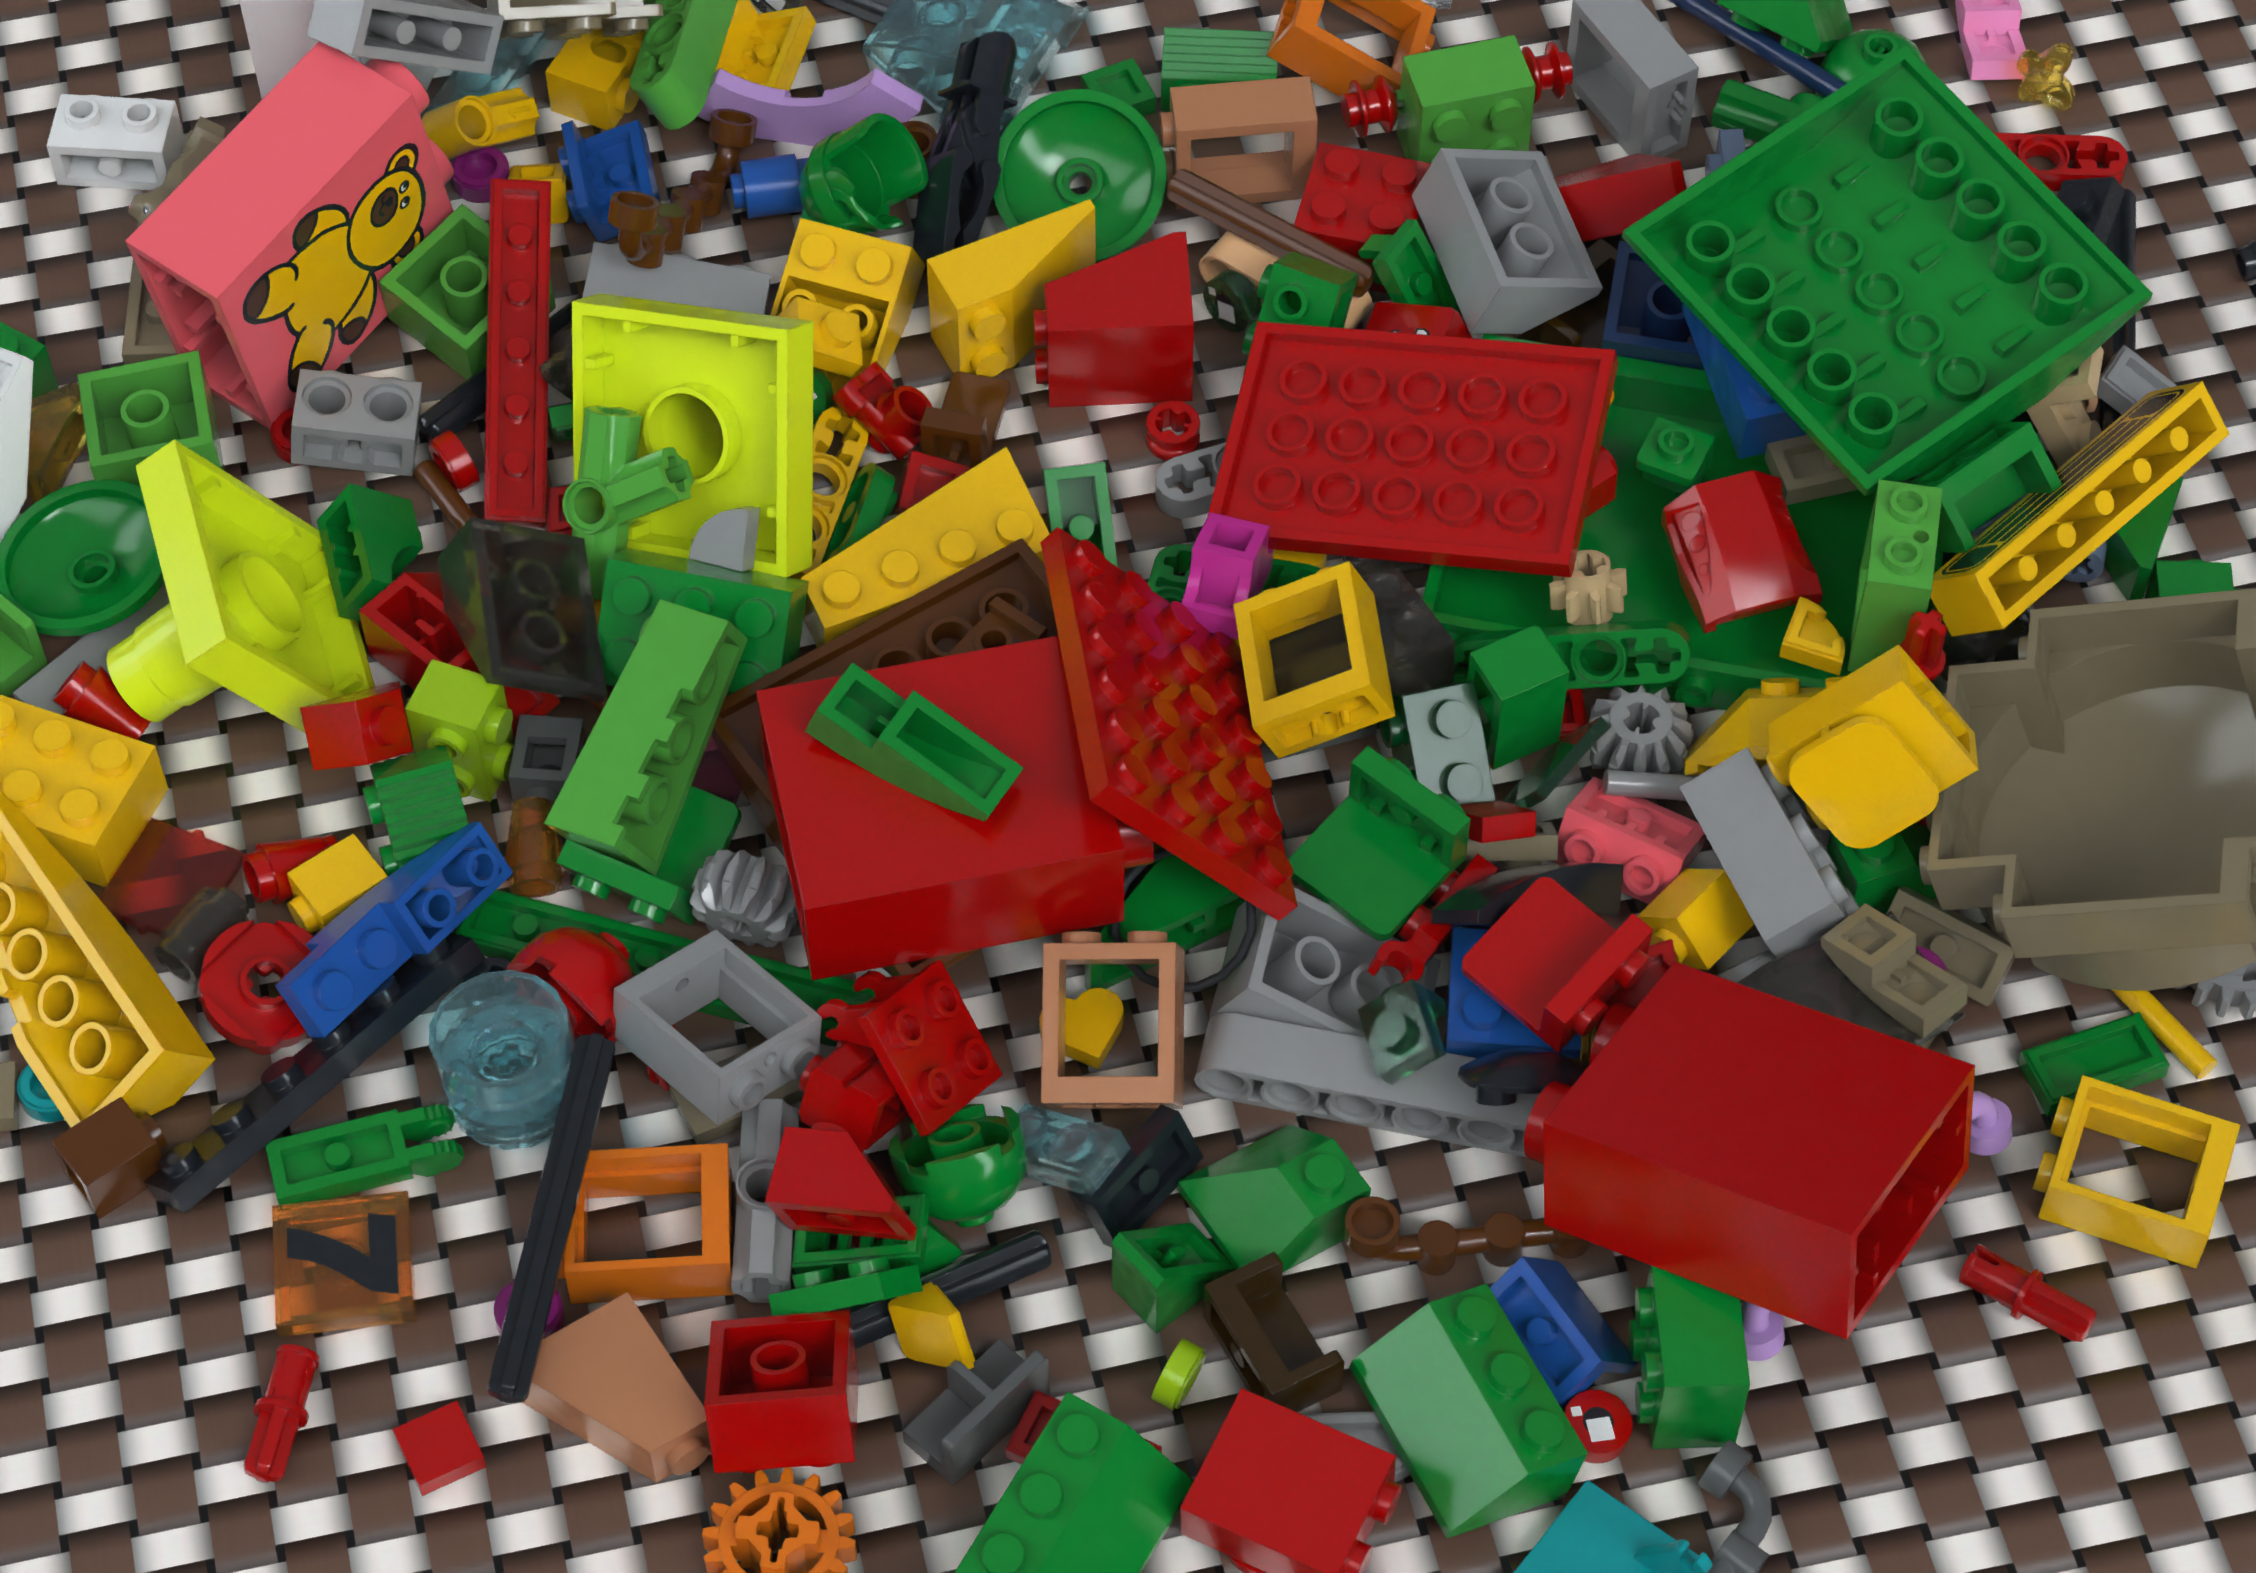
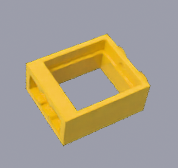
M1350 561L1322 568L1313 575L1278 588L1264 590L1257 596L1233 604L1252 728L1278 759L1396 716L1375 596ZM1343 613L1352 669L1278 696L1269 640Z
M2082 1075L2074 1100L2061 1096L2049 1134L2060 1137L2062 1140L2057 1154L2044 1150L2032 1189L2045 1193L2038 1218L2196 1269L2210 1236L2241 1125ZM2084 1127L2197 1163L2182 1219L2069 1183L2068 1178Z

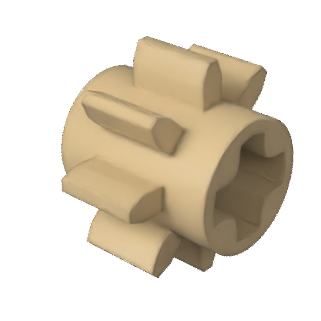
M1578 551L1572 577L1553 576V582L1549 583L1551 610L1566 608L1567 622L1573 625L1608 623L1613 617V612L1622 613L1624 611L1623 596L1627 595L1626 569L1616 568L1611 570L1609 556L1600 551Z

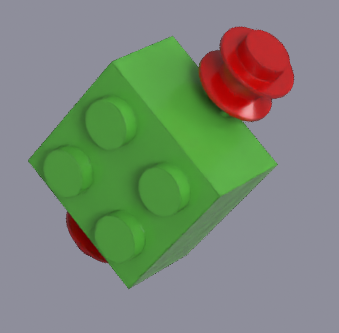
M1515 35L1403 56L1400 89L1394 90L1381 75L1375 76L1373 88L1362 90L1358 82L1352 80L1349 84V93L1341 95V109L1346 127L1348 129L1356 128L1361 138L1367 136L1369 125L1379 123L1386 133H1390L1398 118L1397 137L1407 159L1432 163L1441 148L1529 151L1533 105L1539 102L1541 91L1550 89L1557 99H1562L1565 95V87L1572 85L1573 70L1568 53L1566 51L1559 52L1554 42L1546 44L1544 55L1535 57L1528 46L1523 47L1521 50Z

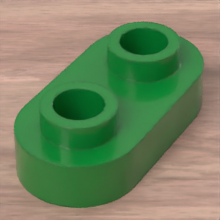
M871 462L855 475L823 556V562L828 561L880 527L881 522L893 509L898 496L897 492L893 490L895 477Z

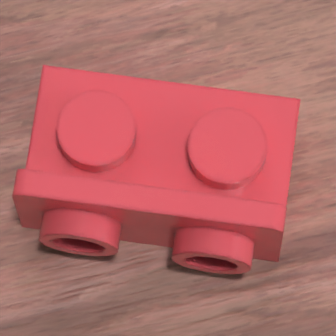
M1593 776L1566 807L1558 832V861L1554 862L1623 864L1621 892L1650 904L1689 866L1702 850L1706 835L1698 822L1644 798L1604 795L1602 790L1603 780Z

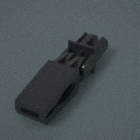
M994 31L961 43L952 84L950 87L938 91L937 95L949 100L931 152L924 159L929 179L926 187L918 193L913 249L925 264L923 273L927 274V259L978 240L1001 173V167L998 163L1002 111L1017 106L1018 102L1007 97L1017 55L1015 40L1006 32Z

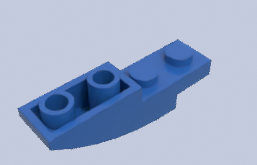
M471 822L399 868L333 919L306 943L311 953L279 981L275 987L310 1038H325L413 954H429L513 874V871L481 822Z

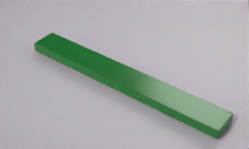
M497 889L458 925L455 934L472 938L485 957H500L508 961H512L538 935L555 928L569 926L584 928L596 934L606 932L616 937L628 950L630 955L628 962L635 976L696 941ZM747 954L816 1012L819 1007L830 999H840L848 1005L864 1004L870 998L875 997V992L870 988L855 992L853 989L855 981L836 976L812 981L809 969ZM719 998L697 1010L705 1014L750 1025ZM828 1017L822 1019L821 1044L837 1046L839 1041L832 1040L826 1036L828 1030L838 1025L836 1018Z

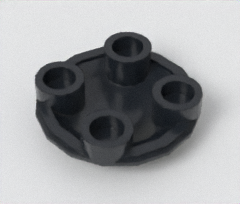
M1518 1047L1486 1054L1460 1066L1458 1077L1469 1087L1476 1088L1477 1103L1488 1106H1505L1516 1103L1517 1094L1541 1093L1553 1081L1573 1086L1588 1068L1589 1064L1573 1056L1535 1047Z

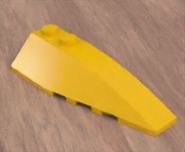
M0 791V997L8 998L17 1024L10 1029L17 1048L70 1128L119 1097L124 1099L137 1117L145 1112L151 1116L175 1105L214 1062L215 1057L152 965L117 919L34 824Z

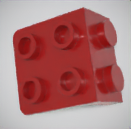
M1541 877L1519 897L1464 955L1461 968L1463 974L1559 1053L1577 1033L1584 1037L1599 1023L1608 1009L1606 1002L1620 987L1628 990L1642 977L1652 962V958L1647 953L1653 929L1632 913L1615 930L1554 879Z

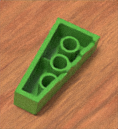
M660 599L653 614L645 620L639 633L638 642L544 824L565 839L656 876L748 638L728 620Z

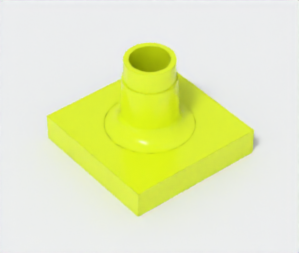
M603 293L572 301L574 481L578 480L585 407L596 405L621 407L637 411V414L642 416L637 459L664 448L674 447L678 455L688 461L694 478L690 490L691 498L642 517L635 524L629 526L627 548L689 559L692 542L699 529L707 520L723 511L753 506L759 507L760 513L754 568L751 570L787 578L812 567L814 321ZM602 497V505H603L604 510H605V502H604V499H603V497Z
M175 439L135 466L170 603L137 626L133 634L110 648L107 653L106 661L110 677L119 694L137 714L151 722H161L182 707L193 705L219 688L225 687L305 733L300 707L375 687L357 621L342 618L338 615L318 529Z

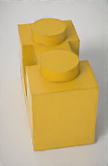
M602 27L599 30H591L590 34L581 35V38L568 39L545 71L551 111L604 130L615 128L625 113L633 111L639 100V97L630 86V77L646 31H639L638 35L603 37Z

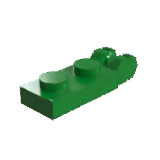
M446 1104L430 1105L426 1108L420 1107L398 1113L397 1109L271 1140L265 1147L281 1212L413 1179V1174L430 1177L438 1175L443 1171L455 1170V1167L461 1166L460 1163L465 1157L462 1145H459L454 1139L439 1140L435 1143L429 1142L406 1148L404 1140L421 1142L432 1139L434 1136L446 1135L448 1131H452V1127L456 1123L453 1109L450 1110Z

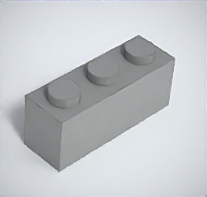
M315 0L307 36L352 56L491 75L504 16L465 0Z
M594 241L582 298L603 293L765 315L771 274L758 272L744 265L725 266L698 261L684 254H664L661 267L652 269L641 268L630 264L620 252L619 243L606 244Z

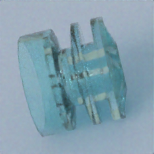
M514 970L483 973L459 984L439 1003L429 1024V1048L437 1072L442 1080V1087L447 1096L449 1108L453 1111L459 1128L479 1144L503 1150L533 1147L551 1139L576 1043L567 1007L558 991L536 975Z

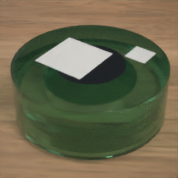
M1224 270L1204 286L1203 298L1209 313L1218 324L1227 330L1240 332L1248 327L1253 320L1259 318L1262 307L1261 299L1257 297V290L1252 282L1241 273L1233 270Z

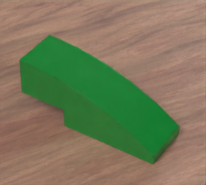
M853 662L817 708L805 730L806 733L839 755L875 776L915 796L985 822L1023 770L1021 765L913 690L905 700Z

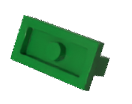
M1407 219L1394 235L1372 234L1358 253L1362 259H1373L1372 265L1375 269L1374 282L1378 285H1384L1393 303L1451 307L1461 314L1442 266L1416 219Z

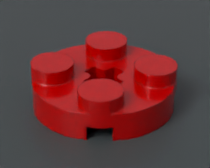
M254 920L240 922L221 933L210 945L204 956L197 990L198 1000L202 1005L203 1013L211 1026L228 1041L240 1047L249 1048L254 1053L261 1055L273 1054L280 1048L293 1046L309 1036L281 994L275 998L268 996L257 997L251 992L254 984L249 976L257 972L260 976L266 977L274 972L281 978L279 981H281L311 953L306 943L313 936L291 922L276 920L275 924L267 922L254 924Z

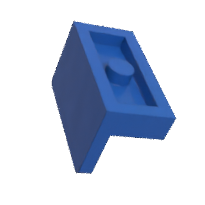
M1522 1256L1490 1287L1560 1407L1566 1408L1574 1396L1584 1392L1604 1372L1628 1374L1637 1365L1636 1361H1631L1630 1352L1559 1261Z

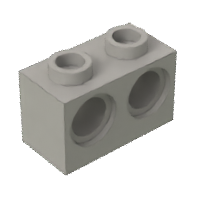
M300 369L291 424V463L413 477L420 428L422 382L406 381L396 377L379 378L343 374L334 370Z

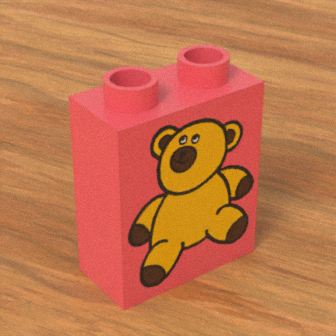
M318 42L125 241L177 354L198 350L211 393L269 430L272 423L281 413L294 407L300 369L336 371L388 315L379 281L454 212L445 188L446 183L454 176V169L444 152L427 137L420 114L429 106L430 101L426 90L419 80L400 62L371 58L364 65L342 51Z

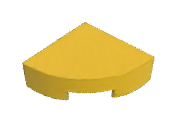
M1800 597L1782 641L1779 657L1840 676L1845 654V643L1834 625L1826 618L1827 612L1818 604Z

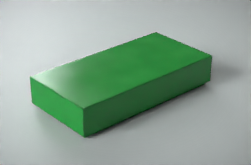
M2140 1012L2023 1050L2017 1062L2047 1117L2056 1114L2061 1096L2074 1100L2082 1075L2122 1088L2131 1089L2166 1077L2170 1066Z

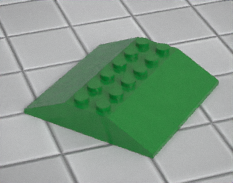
M1907 45L1623 230L1622 238L1864 496L1876 492L1879 479L1902 482L1924 473L1995 423L2010 422L2041 401L2151 300L2153 294Z

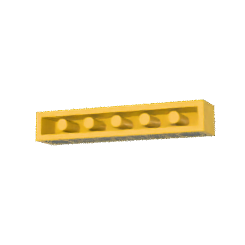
M2203 381L2151 391L2056 470L2062 483L2060 488L2052 493H2029L1975 538V547L1966 553H1958L1934 573L1930 597L1937 610L1943 615L1942 619L1952 637L2004 629L2230 434Z

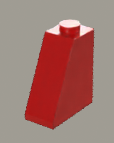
M1640 153L1554 177L1582 242L1623 234V230L1687 189L1680 159Z

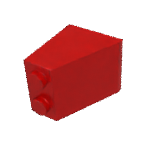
M1186 231L1170 233L1044 284L1045 309H1033L1035 346L1046 345V347L1034 348L1036 384H1048L1049 408L1193 401L1194 320Z

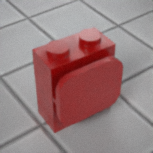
M1241 1388L1180 1507L1181 1534L1228 1555L1232 1564L1244 1573H1364L1373 1550V1546L1365 1542L1375 1521L1384 1525L1388 1523L1401 1495L1402 1485L1395 1483L1396 1456Z

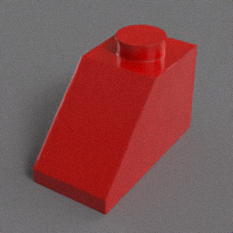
M400 681L390 682L300 707L313 771L369 765L413 752V742L405 712Z
M827 1122L814 1123L812 1128L785 1126L764 1202L789 1229L914 1241L917 1227L872 1160L852 1138V1134L847 1129Z

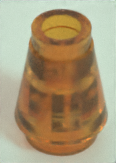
M540 797L518 799L511 805L512 815L510 817L505 861L513 871V874L507 879L510 883V892L528 898L555 894L561 890V878L567 874V870L556 863L562 851L558 834L544 824L551 810L550 802Z

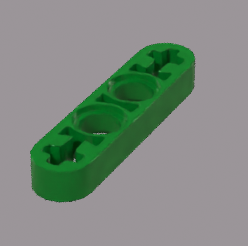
M1648 620L1541 628L1570 671L1567 689L1667 683L1683 675L1690 663L1692 652L1690 635L1683 626L1674 621ZM1524 629L1472 632L1461 635L1452 643L1445 658L1444 673L1447 681L1450 684L1467 681L1468 667H1458L1457 663L1464 661L1468 650L1475 651ZM1659 637L1667 638L1669 648H1679L1680 652L1672 654L1671 662L1668 665H1659L1657 655L1643 654L1637 655L1635 661L1636 668H1626L1629 653L1626 638L1636 639L1634 651L1653 649L1655 639ZM1594 640L1606 641L1616 650L1617 662L1608 670H1593L1582 659L1581 651L1583 647Z

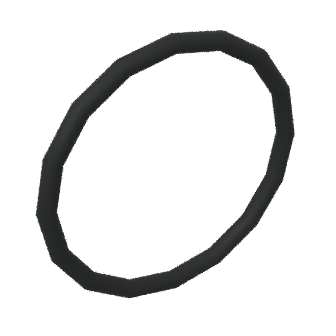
M1162 848L1154 852V862L1174 854ZM1147 865L1132 867L1124 875V896L1129 884ZM1245 900L1246 932L1237 954L1219 972L1197 982H1184V992H1199L1225 980L1246 958L1256 932V906ZM1120 922L1110 924V936L1113 943H1124L1120 935ZM1124 964L1141 982L1159 989V978L1147 974L1138 964Z

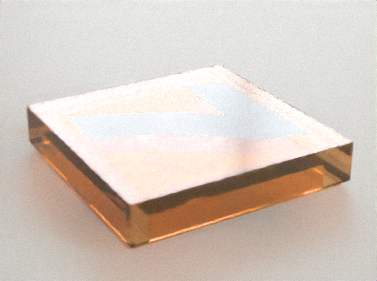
M408 1191L272 1206L275 1326L279 1337L416 1322L412 1216Z

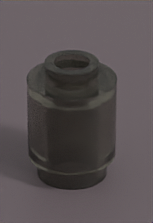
M207 886L201 887L160 932L162 941L155 948L156 956L175 976L185 982L195 983L200 978L204 956L213 941L231 926L249 921L247 917L249 913L247 904L229 888L221 886L216 890Z

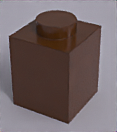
M121 1097L52 1139L65 1175L99 1219L148 1189L144 1181L159 1170L158 1163L162 1158L160 1150L168 1146L163 1133L153 1118L147 1112L137 1117Z

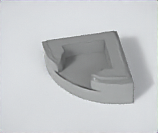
M753 506L738 507L720 512L711 517L697 532L690 548L689 559L740 572L753 569L760 508Z

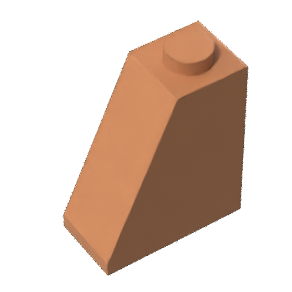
M628 1292L542 1340L529 1396L522 1403L655 1483L671 1474H686L705 1461L709 1452H711L704 1406Z

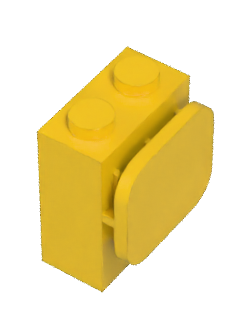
M1899 644L1768 723L1769 752L1766 754V761L1772 774L1784 787L1791 785L1805 802L1807 811L1816 825L1822 830L1829 829L1846 847L1865 849L1882 843L1929 815L1937 806L1941 791L1979 770L1975 732Z

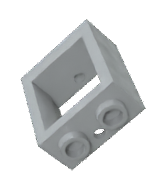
M1573 0L1567 53L1573 70L1571 88L1628 155L1640 153L1665 157L1687 147L1699 67L1641 0Z
M716 929L614 988L615 1038L716 1125L721 1124L740 1111L752 1109L763 1097L789 1081L800 1079L809 1061L815 1055H819L822 1016ZM717 998L768 1039L722 1068L672 1027L673 1024Z

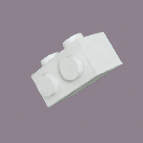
M61 94L48 138L47 150L58 185L153 190L163 184L172 163L181 157L185 137L175 100Z

